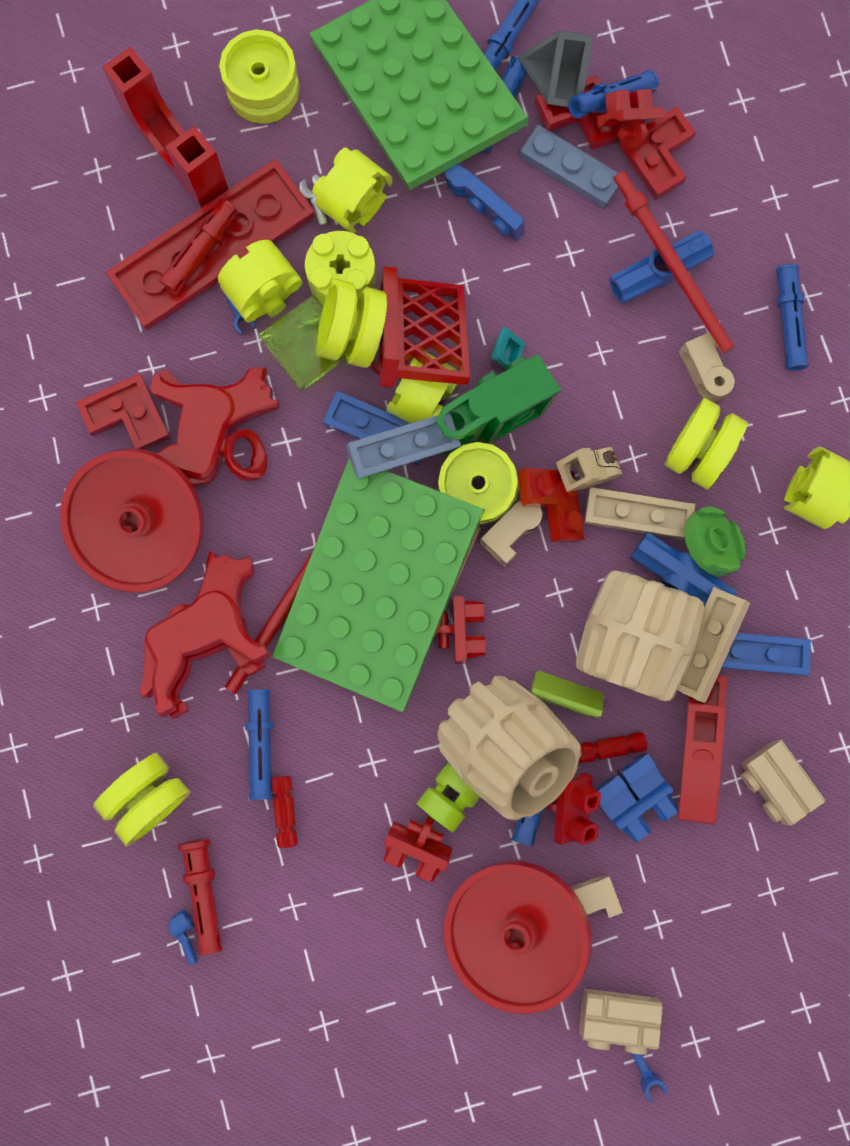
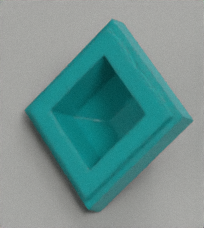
M502 327L491 349V359L507 371L506 367L522 356L525 342L507 327Z

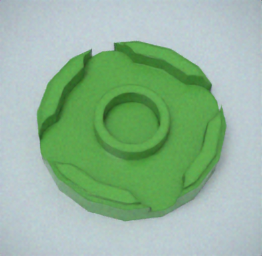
M708 506L693 512L686 520L684 528L685 543L690 555L700 568L711 575L721 577L729 575L741 567L740 561L744 560L746 554L745 543L738 525L734 521L729 522L724 517L727 514L721 509Z

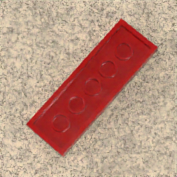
M275 158L105 273L147 331L217 284L221 269L234 255L237 254L241 259L250 253L246 248L247 246L261 240H271L275 245L315 218V211ZM220 198L226 199L239 211L238 215L230 222L221 235L223 238L221 242L214 244L193 274L184 283L177 295L173 294L158 280L197 231L196 225L199 221H204L209 216Z

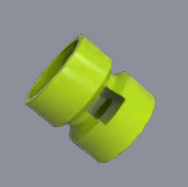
M446 763L435 778L436 787H428L416 804L437 822L454 833L465 818L464 809L473 808L480 799V796L462 780L449 763ZM451 787L460 793L455 803L445 796V793Z

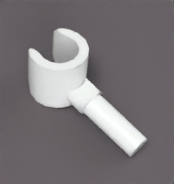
M318 175L312 177L314 184L320 178ZM305 179L302 180L299 190L304 197L310 198L319 225L328 223L324 212L316 206L317 196L308 189Z

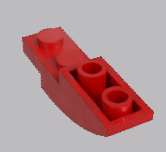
M717 676L706 703L688 696L678 821L716 824L726 714L727 676Z

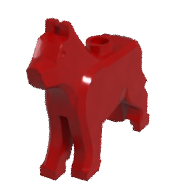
M264 367L250 368L243 379L235 384L226 386L210 384L184 385L175 379L168 370L162 369L160 374L154 373L149 390L160 400L182 408L177 444L169 445L157 454L176 465L187 476L194 487L211 483L218 474L222 458L224 457V445L230 433L248 420L278 410L280 407L279 401L272 399L273 390L266 383L267 369Z
M210 551L208 553L204 580L194 602L189 606L187 604L175 606L168 612L169 617L148 629L144 640V671L139 695L144 698H151L154 695L155 708L161 717L169 715L171 718L176 719L190 711L187 704L180 699L179 694L189 677L192 661L228 649L239 667L250 676L266 667L263 660L271 655L265 646L256 643L249 637L246 619L241 607L243 587L254 575V564L250 555L236 560L225 554L217 557L213 551Z

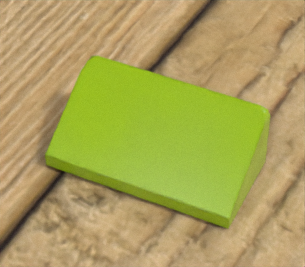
M542 671L535 673L529 692L538 699L594 719L601 717L604 700L602 692Z

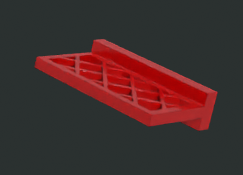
M384 266L380 290L384 291L387 295V309L383 333L379 343L380 386L394 387L396 378L468 385L470 368L464 285L398 278L397 267ZM403 291L416 292L420 296L413 300ZM439 296L455 297V300L447 303ZM429 302L433 306H435L437 310L430 312L422 305ZM412 311L421 319L413 322L405 315ZM447 315L452 320H454L455 323L449 326L445 322L440 320V318ZM430 324L439 332L431 335L423 328ZM414 334L422 342L414 345L406 337ZM449 338L457 346L450 349L441 341ZM431 347L440 356L432 359L424 351ZM414 357L423 366H405V362ZM449 361L459 368L460 371L447 370L441 365Z

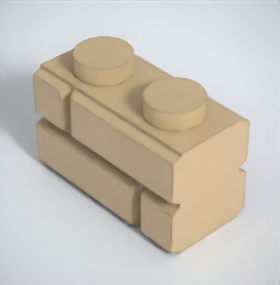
M782 739L770 741L739 764L744 770L741 778L752 792L759 791L766 801L762 807L774 823L780 821L783 825H794L826 801Z
M584 988L579 1035L582 1040L588 1041L587 1046L594 1049L609 1050L610 1044L624 1045L626 1052L639 1055L647 1054L648 1049L658 1050L662 1002L657 997Z

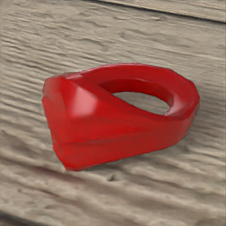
M238 429L228 436L224 445V459L228 469L243 481H253L264 476L267 470V455L258 435L252 430ZM241 437L247 439L252 446L251 465L246 469L241 468L233 455L234 443Z

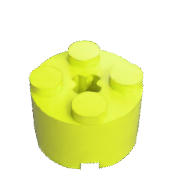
M345 147L336 155L333 162L334 166L328 175L321 176L316 181L312 193L317 196L316 206L345 230L354 233L356 230L353 226L359 223L364 227L378 212L387 197L382 191L385 184L391 187L392 176L359 150L350 151Z
M333 231L315 237L313 244L306 254L305 271L310 291L321 305H324L328 290L335 279L354 283L357 297L366 287L375 289V259L364 237L348 231ZM339 270H343V274L336 273H338Z
M261 240L247 246L246 248L250 253L241 259L237 254L234 255L224 265L218 275V282L222 291L247 323L265 314H268L269 317L278 315L286 307L284 301L303 284L297 272L271 240Z
M424 351V353H426L432 359L436 358L435 356ZM413 358L409 366L421 367L423 364ZM447 363L441 365L447 370H457ZM402 379L386 411L409 424L437 416L443 408L442 405L438 404L440 399L448 400L457 384Z
M821 446L816 447L807 456L812 459L810 464L806 468L800 465L795 472L784 498L790 504L784 506V509L822 529H828L837 521L841 524L845 523L850 517V461Z

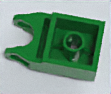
M539 354L529 359L522 356L511 362L506 367L507 371L499 375L492 372L484 376L476 383V388L464 393L444 406L435 424L441 430L444 438L459 439L461 446L481 440L486 444H491L544 415L561 389ZM449 413L451 414L456 431L448 429L445 425L444 417ZM456 449L450 450V451H447V452H444V453H441V454L449 455L450 453H452V452L455 451Z

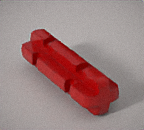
M644 732L628 734V737L621 735L597 740L595 744H591V742L580 744L581 756L579 763L593 762L595 758L603 760L627 755L629 751L632 753L646 751V736Z
M290 776L274 777L271 780L272 793H275V798H273L275 828L279 830V833H276L278 848H291L297 845V832L293 831V826L296 825L293 796H290L292 781Z

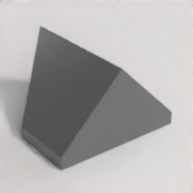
M558 30L518 56L519 61L547 104L569 107L568 103L572 101L570 99L571 96L584 93L594 35Z

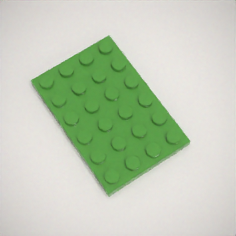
M370 0L309 33L314 47L409 191L528 125L527 115L446 0Z
M349 458L272 657L398 711L405 712L485 509L388 471L357 480Z

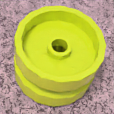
M258 29L242 32L229 41L221 54L219 67L229 104L235 112L249 122L261 124L279 121L288 115L297 103L300 91L296 64L290 46L275 33Z
M335 279L328 290L320 317L316 340L317 356L335 361L345 351V357L349 365L368 368L375 357L383 333L387 309L386 293L366 287L357 297L354 283Z
M703 397L673 445L664 466L681 474L689 468L696 457L698 460L691 473L692 482L708 490L733 458L738 449L739 442L746 431L748 421L731 413L725 416L717 429H714L713 427L720 415V406Z
M475 442L462 445L450 453L441 466L438 480L440 492L485 509L479 523L480 525L498 521L517 501L519 484L515 466L505 452L492 444ZM480 477H483L486 482L485 486L479 490L475 489L472 485L473 480L479 481Z
M153 753L127 770L93 804V808L104 821L114 820L127 812L119 820L114 831L125 846H130L151 831L191 793L180 778L169 779L159 785L167 776L169 765L158 753Z

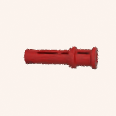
M210 838L177 844L178 851H182L185 874L182 875L183 882H185V885H189L199 955H209L223 950L212 890V880H214L216 874L215 869H212L210 866L208 846L211 844Z

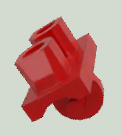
M651 89L637 90L630 93L629 90H618L605 94L607 114L597 116L598 127L621 126L618 131V137L623 146L627 149H637L643 145L648 135L644 122L646 120L665 118L664 107L653 108Z
M453 596V626L448 625V613L444 612L435 636H438L439 649H448L449 635H454L455 664L466 663L467 659L486 655L485 636H466L465 623H484V602L464 601V596Z
M586 772L580 773L578 777L573 778L563 793L547 806L550 810L555 811L554 841L560 845L572 841L585 845L597 839L598 826L589 820V814L599 807L601 792L592 787L593 776Z
M430 816L427 817L424 825L410 820L408 826L405 827L393 821L384 845L387 846L384 862L394 867H402L407 855L420 861L415 874L419 878L431 883L440 870L445 872L453 848L441 843L444 834L431 829L435 819Z

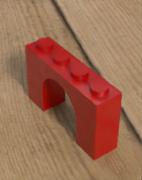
M131 46L102 66L123 112L200 208L229 190L216 151L195 126L186 132L183 130L164 102L152 72Z

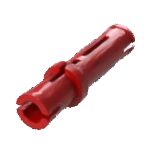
M220 198L209 216L204 221H199L196 225L197 231L158 280L166 289L175 295L179 293L184 283L193 274L214 244H219L223 239L221 235L239 213L236 207L226 199Z

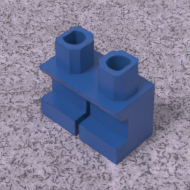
M648 753L640 754L616 772L618 775H612L595 788L601 792L599 809L616 829L623 830L636 843L651 832L641 817L647 810L651 808L661 822L668 820L679 811L670 795L674 790L663 779L656 768L657 765Z

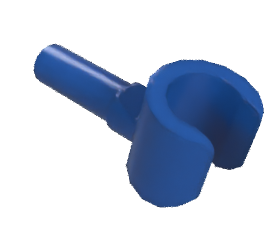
M224 294L235 317L234 328L239 335L243 336L238 326L244 318ZM252 321L251 325L255 330V322Z
M183 909L171 918L169 931L176 939L178 938L188 964L192 965L197 962V958L186 932L194 927V922L187 911Z
M631 1053L642 1076L640 1082L641 1089L648 1100L654 1102L649 1094V1089L654 1084H659L666 1095V1085L658 1074L651 1071L643 1055Z

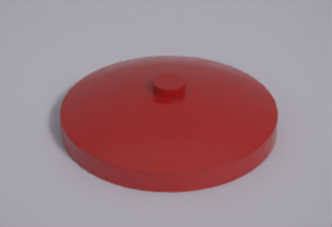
M119 449L88 461L74 474L63 494L60 509V524L63 538L73 559L90 577L116 590L144 592L170 583L192 563L203 538V510L194 486L187 476L172 462L158 454L145 450Z
M503 861L483 867L465 880L454 893L449 902L444 920L445 949L457 977L478 999L502 1011L530 1014L542 1012L558 1005L575 990L589 965L592 951V933L587 913L571 887L556 874L539 865L523 861Z

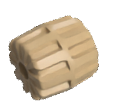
M610 571L606 575L588 614L576 659V668L586 674L662 701H671L675 697L692 659L705 610L704 603L699 598L690 596L684 591L664 587L662 583L648 581L630 573Z
M494 676L491 683L486 686L479 681L471 685L470 695L465 699L457 698L448 708L450 719L443 720L438 728L439 749L446 760L477 795L502 816L510 820L517 821L520 818L532 817L539 813L563 793L578 769L577 765L581 756L579 742L545 703L517 682L510 681L504 676Z

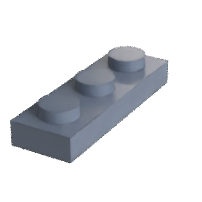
M539 124L520 150L519 157L603 209L606 208L618 190L613 180L618 172L554 133L547 132Z
M449 413L444 417L445 425L448 429L456 431L451 414ZM437 415L349 442L345 446L356 479L358 480L461 447L459 439L444 438L441 430L435 424L439 416Z

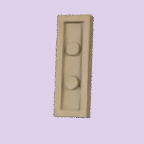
M590 487L584 524L643 534L649 532L655 536L685 540L684 528L686 520L695 511V504Z
M713 587L704 607L705 610L692 659L677 691L706 703L750 606V602Z

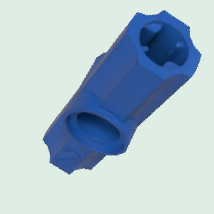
M701 230L671 244L687 271L709 261L715 255L710 238L707 233H703ZM657 249L653 250L650 256L609 277L608 281L611 291L616 300L621 302L622 305L655 288L666 287L674 279L670 270L668 272H661L655 268V263L666 265Z
M649 532L645 534L630 556L631 560L660 578V583L664 584V587L681 590L690 596L697 597L704 603V607L713 587L734 596L737 594L736 590L700 568L690 554L683 551L677 552Z

